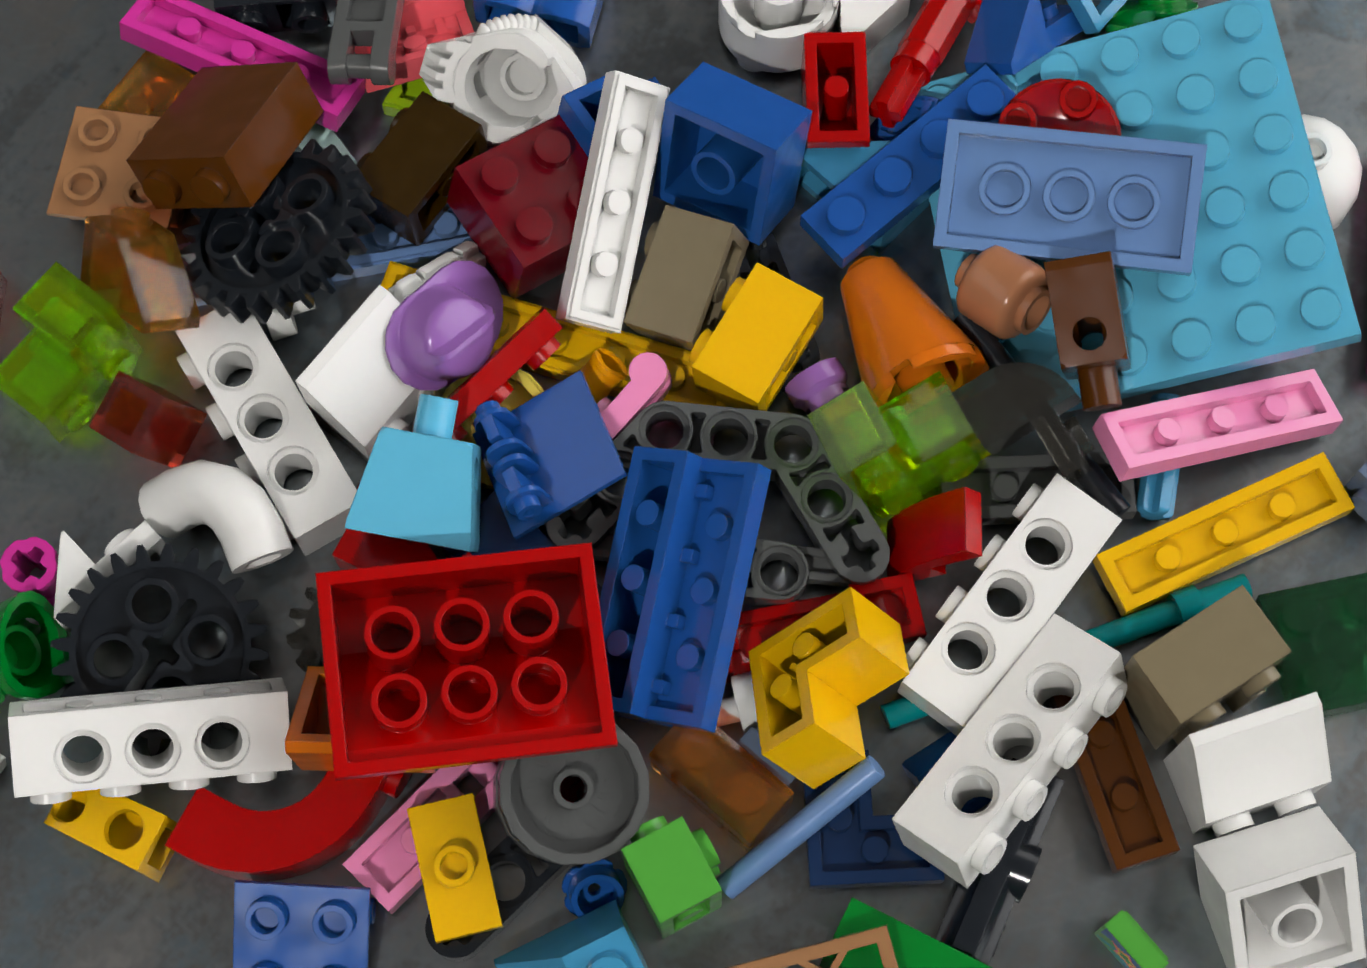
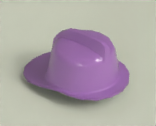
M453 261L439 269L416 291L406 297L393 311L386 328L385 352L392 371L404 384L418 390H439L459 378H464L478 371L489 359L503 322V299L496 280L485 267L473 261Z

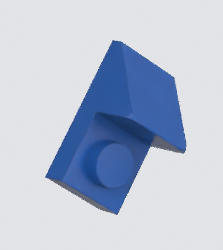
M982 0L964 61L966 73L974 74L986 64L996 75H1014L1052 51L1055 47L1060 46L1082 32L1083 29L1070 6L1057 5L1056 0Z

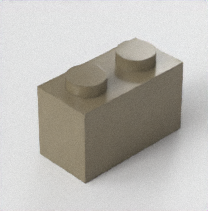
M665 205L660 221H655L647 233L644 245L646 260L639 279L631 282L623 322L642 337L691 351L700 334L706 328L714 331L725 312L721 309L723 300L738 276L750 241L735 224Z

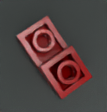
M967 487L954 489L917 502L887 521V543L890 548L887 577L912 573L914 581L946 574L947 564L981 557V493Z

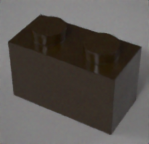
M422 91L409 108H403L396 114L390 125L389 133L373 152L366 153L356 164L373 189L369 196L376 204L377 210L369 214V216L374 218L375 222L382 223L396 232L397 235L419 246L444 212H447L450 208L447 198L455 167L488 151L482 125Z

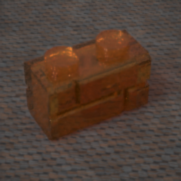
M673 726L649 754L650 767L720 829L728 828V836L747 852L751 851L762 841L793 804L795 792L718 726H716L715 733Z

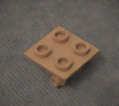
M76 106L46 212L47 215L69 218L75 221L84 220L112 226L120 225L127 228L135 227L157 230L168 233L171 227L180 228L184 219V209H156L151 200L145 195L142 185L126 161L161 117Z

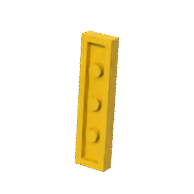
M1322 452L1097 554L1092 562L1121 617H1124L1167 598L1170 593L1190 585H1196L1347 516L1355 506L1325 453Z

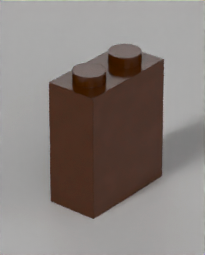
M297 62L201 67L126 161L142 185L145 195L151 200L156 209L253 207L324 111Z

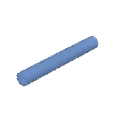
M868 755L866 759L859 762L717 877L722 891L731 899L737 897L881 781L886 775L879 763L872 756Z

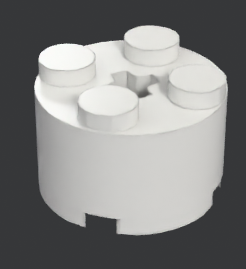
M718 0L719 31L726 47L736 57L738 64L743 69L750 72L765 71L772 73L795 71L801 69L805 33L836 31L839 0Z

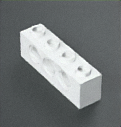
M213 310L175 331L186 349L185 353L176 357L194 390L206 384L215 400V403L205 408L224 441L234 435L236 436L245 454L234 459L236 464L244 474L259 486L266 488L275 504V509L284 523L290 541L295 539L304 555L307 556L341 537L346 531V519L357 489L255 316L251 314L244 323H239L231 313L222 317ZM244 368L253 370L250 378L244 384L236 387L225 385L227 378L234 371ZM268 419L282 420L280 429L273 436L268 438H257L254 436L256 428L263 421ZM300 469L313 472L310 482L305 487L299 490L284 489V482L292 472Z
M1058 473L1045 490L1036 483L1030 487L1012 512V515L1021 521L1007 541L998 534L992 538L983 550L982 556L978 557L974 563V566L983 572L969 592L959 585L954 589L935 616L945 623L930 644L919 637L906 654L910 674L903 679L897 692L956 736H958L1042 630L1122 521L1120 517ZM1035 537L1049 540L1057 550V562L1049 565L1036 563L1027 554L1025 542ZM995 588L1010 590L1019 600L1020 613L1012 617L997 615L988 605L987 593ZM959 639L973 642L981 651V666L971 670L957 667L949 658L948 645Z
M1054 613L892 818L903 845L967 889L979 873L986 875L991 872L999 863L1006 850V838L1020 820L1029 821L1042 807L1048 792L1047 785L1061 767L1069 769L1080 758L1087 745V734L1101 716L1105 718L1111 716L1122 703L1128 686L1121 653ZM1066 695L1072 698L1069 703L1060 708L1051 709L1042 706L1052 696ZM1024 745L1032 748L1031 752L1020 760L1010 761L1002 758L1004 753L1014 746ZM987 797L992 799L989 806L981 812L965 813L961 811L964 804L972 798Z
M280 677L10 702L8 729L14 798L30 796L31 803L46 805L68 801L72 798V792L100 789V795L104 797H125L141 792V785L169 782V788L173 790H194L208 786L210 778L237 775V781L241 783H262L277 778V771L293 770L292 759L285 751V738L290 722L288 691L284 681ZM215 723H229L239 730L234 743L224 749L209 748L201 741L206 729ZM148 729L164 731L171 738L168 748L155 756L140 754L132 744L141 732ZM90 736L101 744L102 751L94 760L78 763L69 759L65 755L63 748L74 737Z

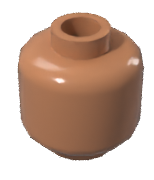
M994 245L985 249L979 255L976 253L969 255L961 263L955 275L954 282L958 287L956 295L958 311L999 339L1015 338L1019 334L1029 335L1043 322L1051 307L1045 270L1027 257L1016 254L1004 247Z

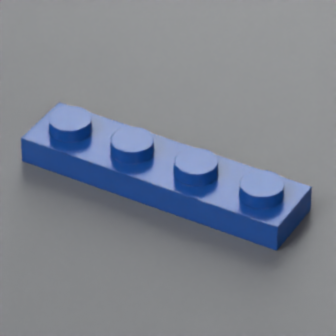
M985 64L801 215L800 226L841 269L844 268L940 188L948 119L998 124L1001 112L1016 94Z

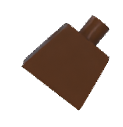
M1111 251L1044 262L1061 370L1067 380L1078 379L1083 411H1100L1122 406L1117 372L1130 370L1131 364L1117 273ZM1091 333L1103 334L1104 343L1094 350L1082 349L1081 341L1085 336Z

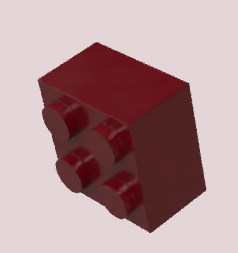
M560 115L458 165L454 169L447 203L471 239L478 245V249L486 257V261L512 299L564 273L566 269L588 156Z

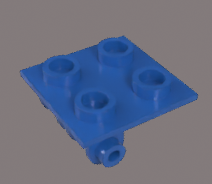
M581 370L512 411L501 407L499 402L493 400L486 401L476 408V418L473 421L476 432L472 435L476 445L481 446L482 460L510 530L516 540L628 476Z
M235 880L233 968H368L369 927L374 925L376 917V898L370 897L371 888Z

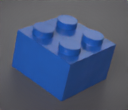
M702 62L665 99L653 196L680 209L735 224L750 242L760 246L794 207L812 110L706 62Z

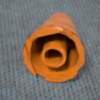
M869 255L858 259L848 268L847 274L840 284V290L867 409L874 422L877 424L878 421H881L884 428L890 432L914 431L935 424L948 417L944 406L957 397L961 396L964 404L973 399V396L985 384L989 371V366L983 357V353L976 344L893 258Z

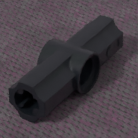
M1056 775L1047 785L1048 792L1042 807L1029 821L1020 820L1006 838V850L999 863L991 872L986 875L979 873L968 889L958 883L935 936L936 940L986 965L989 964L995 954L1002 932L1005 930L1006 921L1014 902L1019 903L1035 871L1042 852V848L1038 847L1064 785V780Z

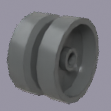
M616 724L617 747L499 761L493 776V806L504 832L525 853L553 864H592L617 853L639 830L649 804V771L637 744ZM576 776L582 780L584 785L576 792L579 801L571 803L561 796L560 784L565 777L572 778Z

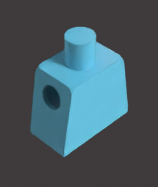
M420 394L413 432L389 427H382L380 429L349 510L345 524L346 529L469 552H478L480 544L481 446L452 439L459 401Z

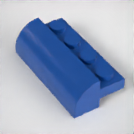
M634 446L599 600L614 715L674 728V726L715 733L772 470L759 463L702 458L685 450Z

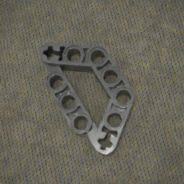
M659 401L643 409L613 440L624 467L630 468L634 446L656 448L648 441V434L652 427L658 423L672 422L681 428L683 437L677 445L669 449L690 451L702 458L759 463L772 470L770 481L776 482L815 548L795 546L780 541L757 539L743 604L764 607L788 604L799 600L805 592L807 583L848 588L849 584L865 585L882 578L890 558V548L885 536L819 428L810 419L802 415L675 401ZM728 428L740 431L747 440L746 447L740 453L733 456L719 454L711 445L712 438L717 432ZM797 435L804 438L809 444L811 452L803 461L797 463L786 462L776 454L774 448L776 443L782 437ZM606 489L595 494L601 505L612 512V514L605 518L598 507L586 522L591 533L584 540L576 534L566 540L568 532L563 523L570 516L577 521L583 520L594 509L590 498L545 523L548 536L556 546L592 542L594 560L608 562L623 496L612 495ZM820 489H831L842 498L844 508L837 516L822 518L815 515L809 508L807 502L809 496ZM852 519L858 523L851 527L849 534L855 547L860 552L869 548L874 552L869 563L870 571L864 572L859 565H853L848 568L844 564L849 554V547L840 532ZM840 533L832 542L827 539V536ZM773 560L787 561L794 566L798 579L787 590L776 591L770 589L761 579L760 574L764 566Z

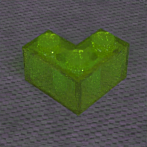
M56 261L12 308L30 333L0 364V394L7 402L60 443L69 432H76L87 424L95 411V404L112 385L117 386L123 383L132 374L137 365L138 357L143 350L114 306Z
M940 371L885 404L862 381L807 415L839 478L881 519L890 514L897 515L901 510L920 502L923 494L945 481L953 482L968 476L976 469L979 461L992 454L959 394Z

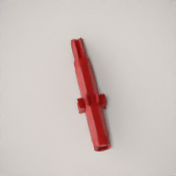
M924 0L898 45L899 48L890 62L891 70L869 105L871 117L880 118L882 126L887 128H894L897 121L902 122L921 87L926 86L930 82L935 71L944 61L966 21L971 24L975 23L982 0Z

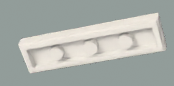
M617 70L606 72L555 318L557 320L610 334L621 333L662 132L665 99L669 96L670 92L669 87Z

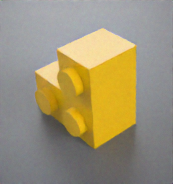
M849 587L748 651L761 754L812 789L819 787L866 759L857 706L910 674L900 624L855 589Z

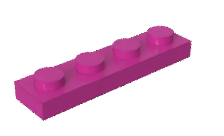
M137 0L119 22L121 40L196 72L201 67L297 62L324 111L316 121V124L338 132L365 93L366 79H353L351 85H332L328 78L327 59L189 0Z

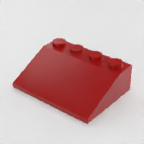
M592 542L315 573L335 781L618 746Z

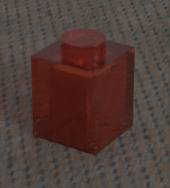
M119 370L89 427L134 455L173 468L181 465L207 413L160 386Z

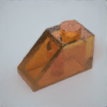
M116 207L111 210V215L85 217L80 275L81 289L142 334L199 328L200 313L175 236L172 232L151 219L147 211L135 207Z

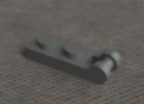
M405 0L337 1L327 58V72L330 84L351 85L353 79H371L373 85L394 84L396 76L395 56ZM355 46H372L371 54H354Z

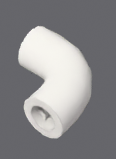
M197 460L162 472L144 483L139 490L138 502L141 514L156 533L166 538H176L198 525H207L214 531L220 541L230 569L234 574L266 566L287 556L294 550L284 523L265 490L237 467L206 460Z

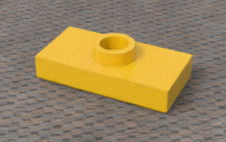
M470 793L407 808L435 942H446L503 928L474 794Z

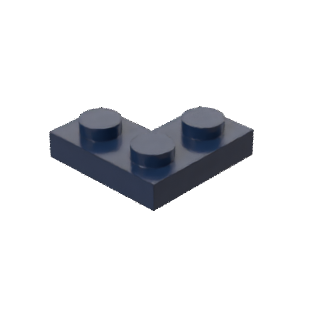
M865 750V756L867 757L869 750ZM854 766L815 789L803 783L804 807ZM871 789L806 840L809 889L942 884L945 876L944 872L903 845L892 821L894 815L873 816Z

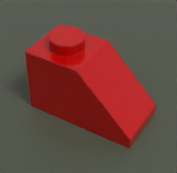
M865 32L805 33L801 65L802 106L812 110L806 142L807 148L870 147Z

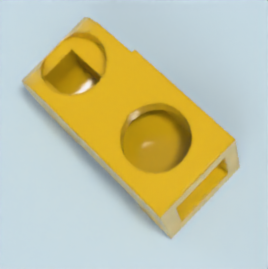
M100 789L72 792L70 800L52 805L43 822L158 883L174 854V851L166 847L165 843L177 822L127 797L101 796Z

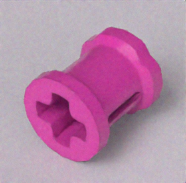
M38 537L14 541L5 549L0 559L3 581L17 593L32 590L43 595L54 607L58 568L57 551L46 540ZM35 567L43 571L46 570L40 579L30 575Z

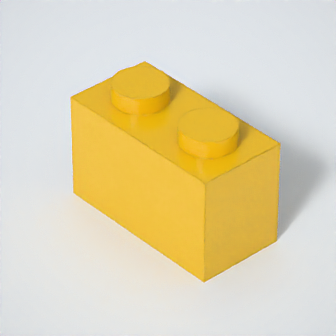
M757 262L746 280L738 277L732 283L721 307L725 314L714 331L706 328L700 334L691 350L689 362L693 363L694 384L699 390L732 408L768 411L823 321V297Z

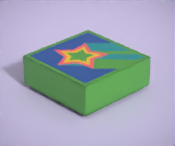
M1119 911L1094 932L1124 968H1164L1169 964L1167 961L1169 958L1127 911Z

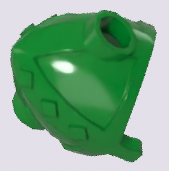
M32 590L15 594L7 600L0 602V704L7 696L25 700H36L54 694L66 684L74 681L72 675L59 676L52 674L54 666L69 660V652L50 647V642L59 637H67V633L53 618L54 607L43 595ZM26 618L38 621L39 625L32 624Z

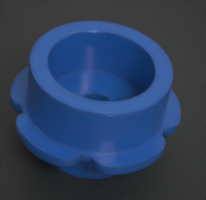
M605 858L592 864H583L580 867L574 866L570 868L562 881V890L566 893L564 898L565 906L572 914L578 917L614 900L617 901L621 909L624 903V895L627 892V879L623 871L614 869L612 862ZM597 883L600 885L598 890L594 892L588 891V887L591 884Z

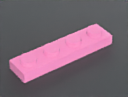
M1309 369L1103 413L1093 425L1092 430L1119 482L1329 435L1342 423L1343 418L1315 369Z

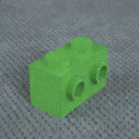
M663 815L658 816L640 825L639 830L630 839L631 844L621 849L625 869L662 939L721 908L722 889L715 878L716 875L721 873L718 867L721 862L702 827L691 832L683 816L670 823L666 821Z

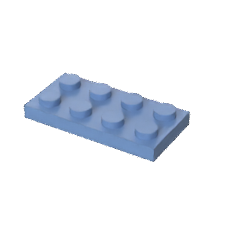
M948 119L933 248L981 253L991 246L998 245L1018 255H1023L1028 259L1046 261L1111 251L1115 268L1190 276L1192 273L1207 144Z

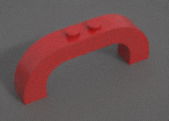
M346 529L332 553L340 570L437 560L435 553L426 543ZM327 771L317 787L302 800L285 808L269 811L243 808L205 788L196 789L165 846L209 871L233 879L275 881L300 876L335 860L354 845L372 825L388 796L395 799L399 797L412 773H397L335 781L334 771Z

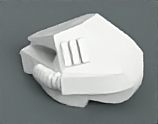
M510 13L508 16L501 15L500 18L488 19L486 24L480 23L477 31L428 44L419 73L435 99L450 103L453 109L481 124L487 145L493 147L556 117L562 95L587 84L585 71L575 51L536 14L530 16L519 13L515 15Z

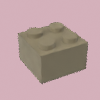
M1241 585L1134 654L1124 666L1128 686L1124 701L1129 713L1156 750L1172 739L1179 745L1189 734L1212 727L1215 721L1227 713L1223 707L1225 704L1235 713L1264 694L1267 687L1282 677L1275 667L1292 651L1246 588Z

